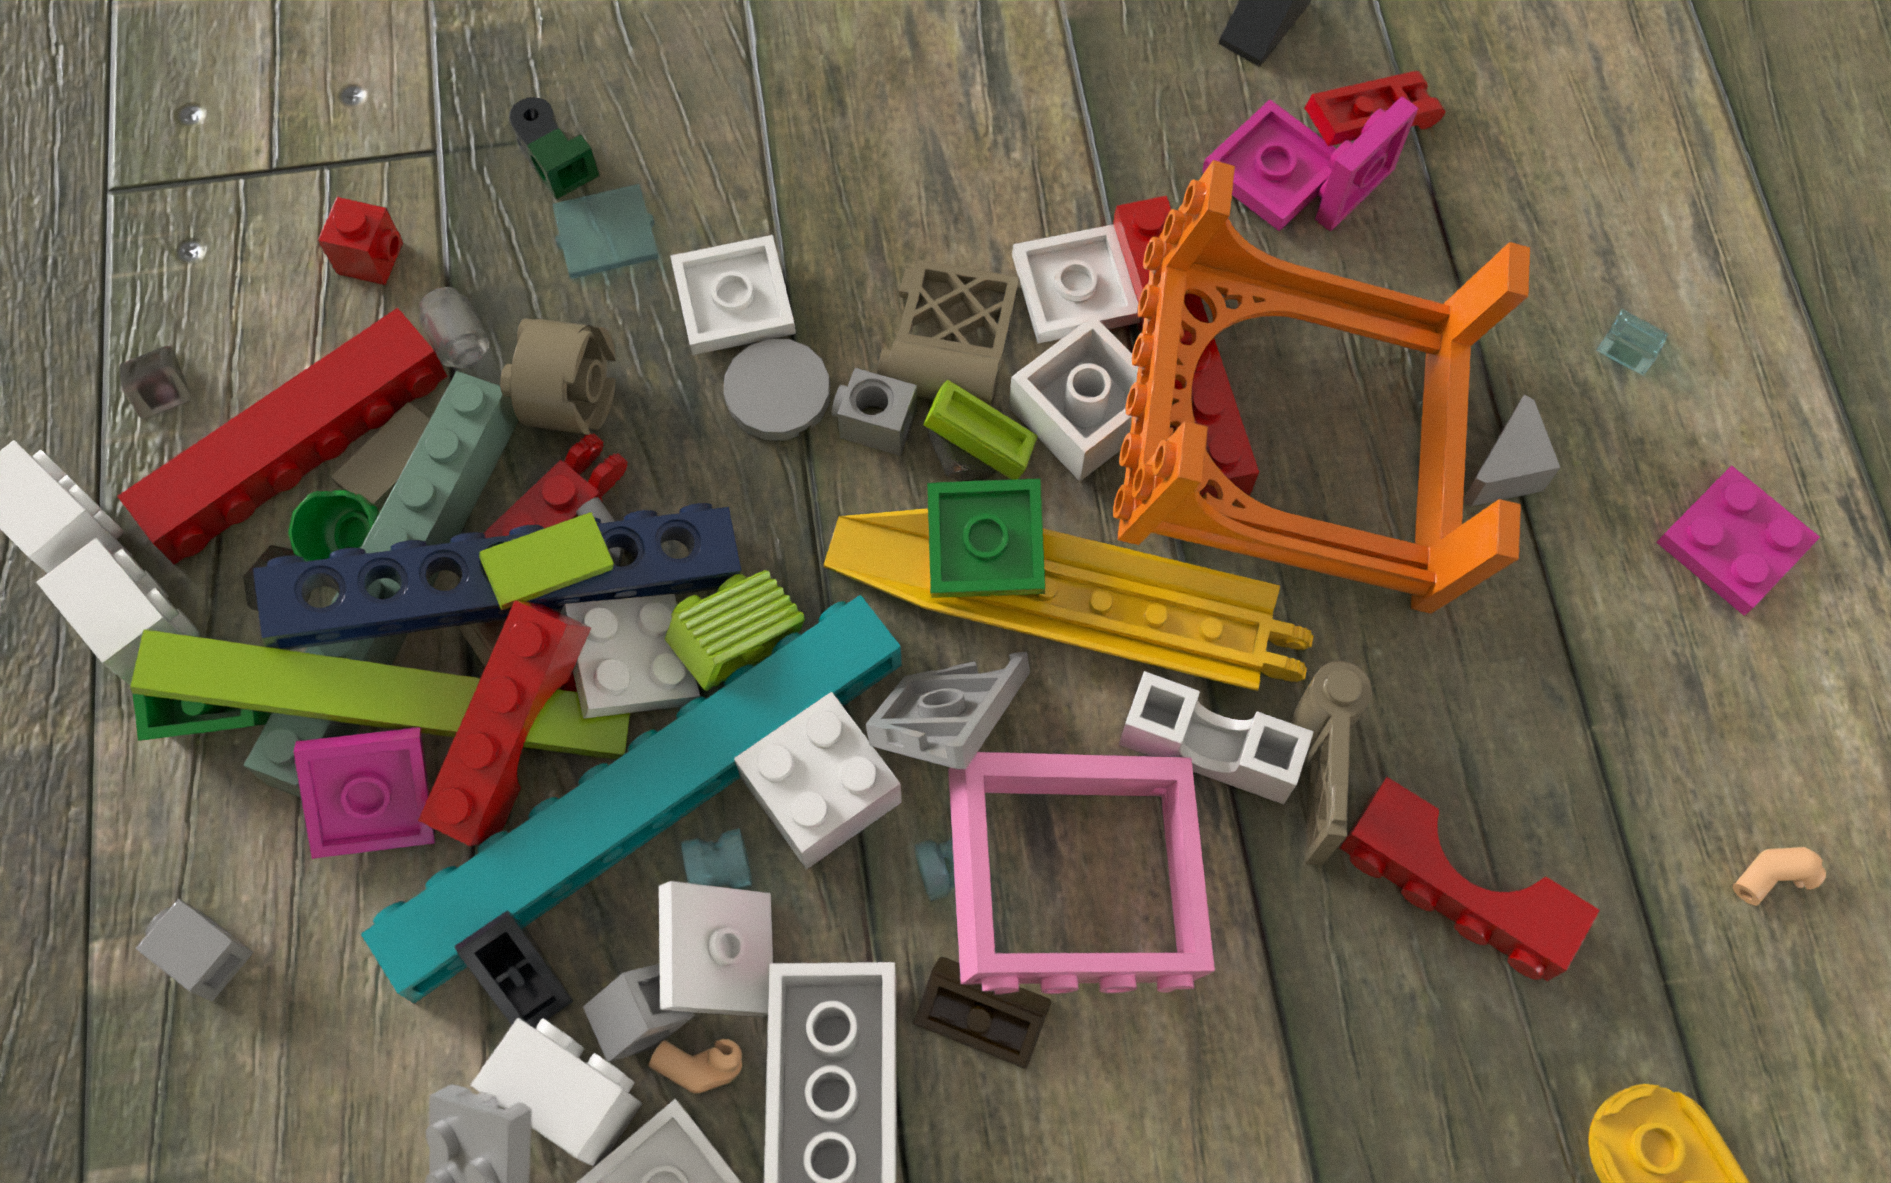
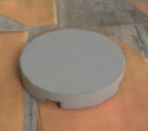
M767 339L749 345L733 358L724 377V398L732 417L746 433L763 440H789L799 436V432L806 430L810 425L812 429L822 420L830 404V378L822 359L808 346L790 339Z

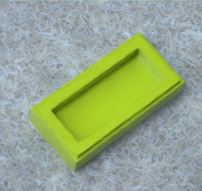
M948 379L938 390L923 424L1012 480L1018 479L1025 472L1038 437L1035 433Z
M592 512L479 552V558L501 610L512 607L515 600L524 602L611 571L614 566Z

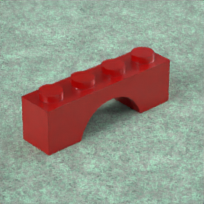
M514 601L418 819L419 822L468 846L482 844L492 835L502 832L521 789L517 779V769L527 735L548 699L559 687L569 680L592 627L542 604Z
M1386 777L1371 796L1339 848L1350 855V862L1363 873L1375 878L1383 876L1402 888L1401 893L1403 897L1416 907L1430 912L1435 909L1454 921L1455 930L1469 941L1479 945H1487L1488 943L1507 955L1508 964L1522 975L1535 980L1543 978L1548 982L1567 971L1600 910L1547 876L1530 887L1512 892L1491 891L1469 882L1452 867L1442 850L1438 837L1439 809L1389 777Z

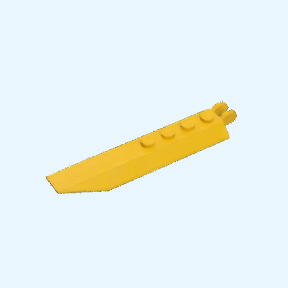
M928 508L839 516L823 565L824 568L923 609L1255 691L1259 690L1260 671L1268 677L1291 682L1305 680L1307 667H1305L1304 662L1267 652L1268 640L1277 646L1305 650L1312 647L1314 637L1311 630L1272 619L1280 585L1044 528L1045 594L931 598Z

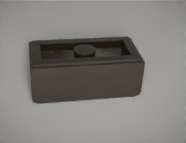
M939 957L931 971L913 1024L1027 1069L1052 1001L1045 996L1019 987L1017 992L995 994V991H982V984H961L960 963L945 957Z

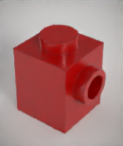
M336 197L318 238V242L336 274L381 285H386L403 245L401 235L387 208Z

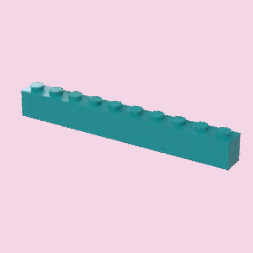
M861 594L849 603L840 601L833 604L821 614L818 624L801 635L795 632L784 637L774 646L771 656L754 667L748 664L734 671L726 679L725 687L709 698L698 697L688 702L677 713V719L659 732L657 730H649L641 734L628 746V753L610 765L608 763H601L588 770L579 779V786L560 799L558 797H551L539 803L528 814L529 820L510 833L502 831L486 839L478 847V854L460 867L450 866L437 872L427 881L425 885L426 890L408 902L399 901L384 908L374 917V925L361 933L362 938L396 992L415 1004L468 967L456 952L455 945L507 910L525 927L741 778L734 760L739 754L830 692L844 706L901 667L900 644Z

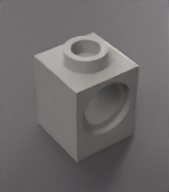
M854 368L848 387L844 385L839 386L832 406V416L838 417L840 439L901 456L917 413V385ZM871 406L884 409L883 412L876 415H868L861 412Z
M178 899L172 907L162 910L152 919L146 929V937L135 948L188 991L210 1001L217 997L254 953L202 911L181 899Z
M660 963L622 973L583 1006L607 1062L654 1049L695 1016L693 1012L660 1010Z

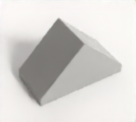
M1526 395L1522 397L1463 497L1464 503L1469 506H1476L1495 502L1498 499L1504 500L1542 492L1561 467L1534 399Z

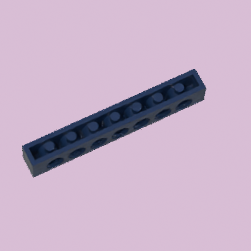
M696 503L681 508L679 513L658 516L657 512L653 510H642L627 514L622 521L601 523V519L594 517L607 549L623 548L632 555L634 562L622 567L614 565L611 571L526 602L542 604L559 612L562 611L565 604L668 594L678 595L719 589L726 580L741 573L729 507L713 509L709 503ZM541 525L520 526L512 529L509 535L486 538L485 534L479 532L463 533L452 537L450 543L429 546L422 540H407L393 544L390 547V551L367 554L366 550L362 548H345L330 553L328 559L305 561L300 556H283L271 559L267 562V567L253 568L260 628L264 645L269 648L292 650L507 619L512 607L501 610L479 558V552L542 530L544 527ZM668 540L679 541L687 547L689 555L681 559L671 558L664 553L661 544ZM447 570L455 573L461 581L455 588L441 591L433 588L428 583V579L438 571ZM382 578L392 579L401 586L398 593L388 599L375 598L367 590L374 581ZM318 587H331L339 593L336 601L327 607L317 608L306 602L308 594Z

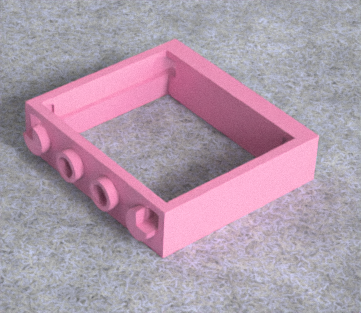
M977 752L966 769H954L951 767L948 769L961 984H982V991H995V994L1017 992L1019 984H1041L1042 993L1061 994L1077 991L1078 983H1099L1100 992L1102 993L1130 992L1137 989L1136 983H1157V991L1169 993L1176 989H1194L1195 980L1215 971L1191 758ZM985 793L1161 796L1177 953H995Z

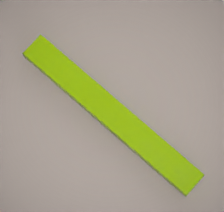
M143 629L130 689L133 694L396 730L421 727V733L455 737L480 678ZM557 689L536 717L523 747L617 760L625 755L630 713L583 719L578 692Z

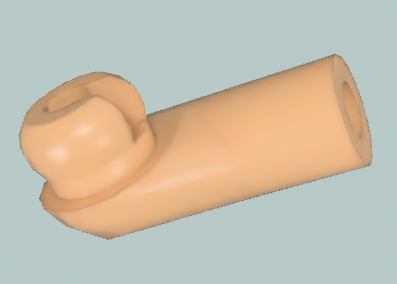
M1808 848L1766 849L1755 858L1734 883L1733 890L1743 901L1757 906L1778 881H1793L1796 887L1803 888L1805 886L1807 890L1819 887L1824 882L1826 870L1822 866V858Z
M720 1039L715 1041V1047L691 1056L663 1040L653 1053L648 1067L695 1094H701L726 1085L738 1076L742 1069V1051L736 1042L730 1039Z

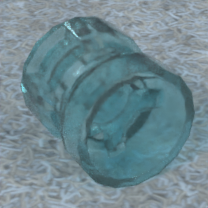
M741 828L722 832L717 842L712 840L706 842L700 837L681 842L688 883L722 887V885L727 884L732 889H743L753 886Z
M952 836L950 840L940 843L929 839L914 844L918 867L930 902L948 897L951 890L955 888ZM944 858H947L948 864L951 870L950 873H948V869Z

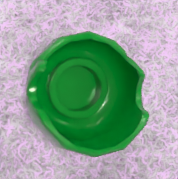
M347 490L315 491L308 494L292 512L288 535L293 553L296 556L303 557L305 561L328 559L329 554L336 550L361 548L379 515L378 508L362 494H355Z

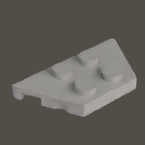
M1027 652L1009 654L1010 662L1004 669L978 674L977 665L974 661L943 670H931L904 676L866 723L870 746L954 769H966L1030 674Z
M454 1084L430 1095V1126L426 1129V1139L429 1145V1175L426 1177V1183H529L532 1109L526 1104L518 1102L503 1110L498 1108L496 1096L483 1092L475 1095L468 1088Z

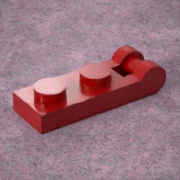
M1419 71L1314 93L1310 96L1304 107L1328 147L1341 144L1346 140H1356L1361 136V131L1368 119L1378 109L1381 108L1386 112L1401 96L1418 107L1412 126L1417 125L1420 129H1427L1438 123L1446 113L1438 98L1430 97L1427 93L1428 83Z

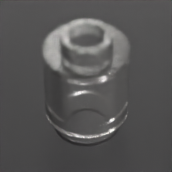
M452 287L438 288L425 295L419 304L421 311L419 321L441 364L457 368H468L477 364L487 351L490 341L469 299Z

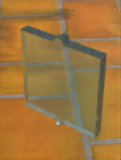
M640 184L552 204L559 231L555 241L557 246L563 249L570 279L659 258L651 230L655 225L652 214H647Z

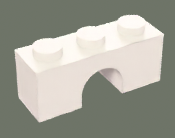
M1144 671L1119 745L1151 757L1191 758L1193 772L1281 804L1286 802L1297 785L1314 731L1260 712H1256L1255 716L1250 720H1235L1211 712L1199 703L1198 696L1200 691Z

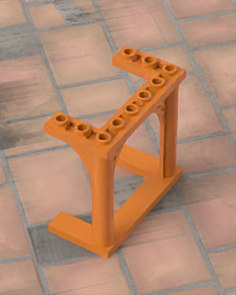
M1213 160L1199 181L1193 179L1189 183L1182 205L1178 210L1171 209L1166 218L1163 232L1159 237L1153 236L1150 239L1145 251L1143 267L1150 270L1149 281L1141 293L1137 311L1138 316L1144 318L1143 331L1138 335L1132 352V365L1138 366L1137 381L1130 388L1125 409L1126 415L1132 416L1131 430L1124 438L1119 457L1120 466L1126 467L1124 485H1121L1117 491L1113 506V517L1120 519L1117 540L1140 545L1151 533L1412 594L1411 609L1432 614L1519 559L1521 504L1498 499L1464 524H1462L1471 346L1528 297L1530 247L1509 242L1444 304L1283 261L1259 250L1236 231L1228 218L1230 216L1235 166ZM1185 294H1196L1208 304L1213 316L1211 323L1200 322L1189 313L1184 302ZM1225 300H1237V308H1226ZM1280 316L1315 323L1426 353L1415 543L1274 509L1248 496L1220 471L1205 449L1208 426L1195 423L1191 401L1193 376L1198 360L1205 347L1216 335L1224 329L1247 319ZM1184 330L1191 333L1192 345H1184L1180 342L1184 336ZM1175 379L1181 382L1182 390L1174 388ZM1170 425H1174L1178 429L1173 433V428H1170ZM1206 484L1212 485L1217 491L1218 499L1211 496L1208 492L1202 497L1199 492Z

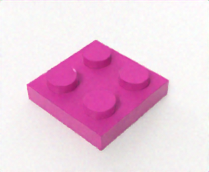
M1401 96L1386 112L1381 108L1378 109L1364 125L1361 136L1353 143L1346 140L1337 148L1328 163V166L1332 169L1331 174L1318 193V196L1322 199L1315 218L1318 223L1331 232L1394 171L1418 107Z
M1270 99L1204 160L1202 172L1206 171L1213 160L1235 166L1232 195L1280 231L1318 195L1320 188L1331 174L1332 169L1328 166V163L1337 149L1334 146L1328 147L1323 138Z
M1731 465L1656 543L1745 616L1815 544L1820 536Z
M421 727L296 741L293 753L312 859L435 844V829L418 821L430 794Z

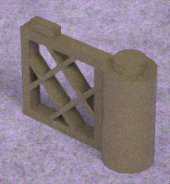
M919 259L915 269L906 267L899 290V298L907 299L898 337L893 342L891 349H882L877 374L917 385V398L928 400L935 399L938 390L948 379L993 407L1001 362L1018 292L1019 277ZM928 279L948 283L954 291L933 300L923 287L925 280ZM983 290L1005 293L1003 301L986 310L973 295ZM963 301L974 316L954 326L943 311ZM930 317H933L943 330V332L931 338L911 334L913 326ZM997 318H999L998 324L994 321ZM984 326L995 339L993 349L970 345L964 338V335Z
M1346 661L1330 662L1317 671L1293 711L1290 722L1291 724L1314 731L1308 748L1305 864L1323 865L1347 837L1350 730L1370 703L1372 688L1365 672L1355 664Z

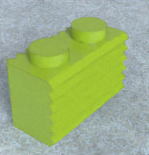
M763 570L749 578H746L743 574L734 575L720 586L717 593L705 599H701L698 595H693L680 602L672 611V619L664 639L701 687L708 691L713 686H718L722 681H726L734 671L742 666L751 664L754 667L757 663L771 656L772 649L780 640L792 633H799L805 618L803 612L798 611L797 605L791 603L790 596L784 594L783 587H779L776 579L771 578L770 572Z

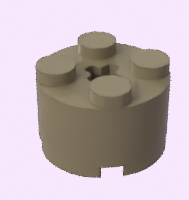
M524 318L518 326L517 345L512 364L504 366L500 377L502 395L511 397L513 409L519 422L526 427L584 435L590 434L589 429L599 430L608 417L615 393L616 378L606 377L607 360L616 361L615 347L610 333L603 327Z

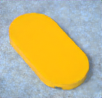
M1635 1085L1616 1092L1606 1099L1593 1117L1589 1130V1153L1592 1165L1601 1183H1750L1706 1112L1693 1099L1678 1091L1673 1092L1659 1085Z

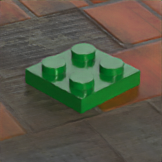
M1041 478L927 483L931 598L1045 594Z

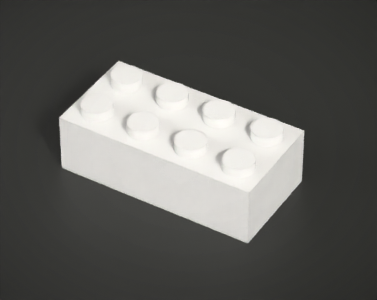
M895 962L769 964L764 1183H897Z

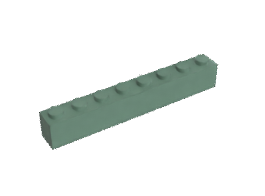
M456 371L361 547L366 550V554L390 551V547L393 544L407 540H422L426 542L427 546L450 543L452 537L461 533L519 421L514 412L511 397L503 396L499 385ZM441 571L434 573L428 579V583L432 587ZM382 578L374 581L369 586L367 592L375 598L388 599L396 595L401 586L392 579ZM338 592L336 593V595H335L333 601L331 602V604H333V603L336 601V599L338 598V596H339V593H338ZM408 633L307 647L304 653L392 665ZM272 713L243 766L268 786L301 798L293 753L296 741L356 735L361 725Z

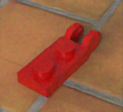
M594 433L585 435L579 443H576L569 450L564 462L560 460L483 534L486 535V538L509 535L512 529L520 526L541 525L545 529L578 517L576 511L589 500L598 497L603 502L602 496L627 471L628 461L618 453L609 455L603 463H600L593 470L587 482L580 474L591 465L592 461L600 456L599 454L603 451L604 442Z

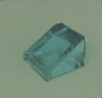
M1621 308L1596 351L1644 376L1658 357L1669 333Z

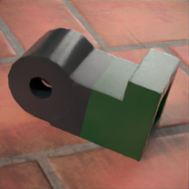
M528 97L513 105L509 113V120L517 135L520 150L556 200L600 176L589 144L581 134L568 141L558 127L551 105L545 99Z

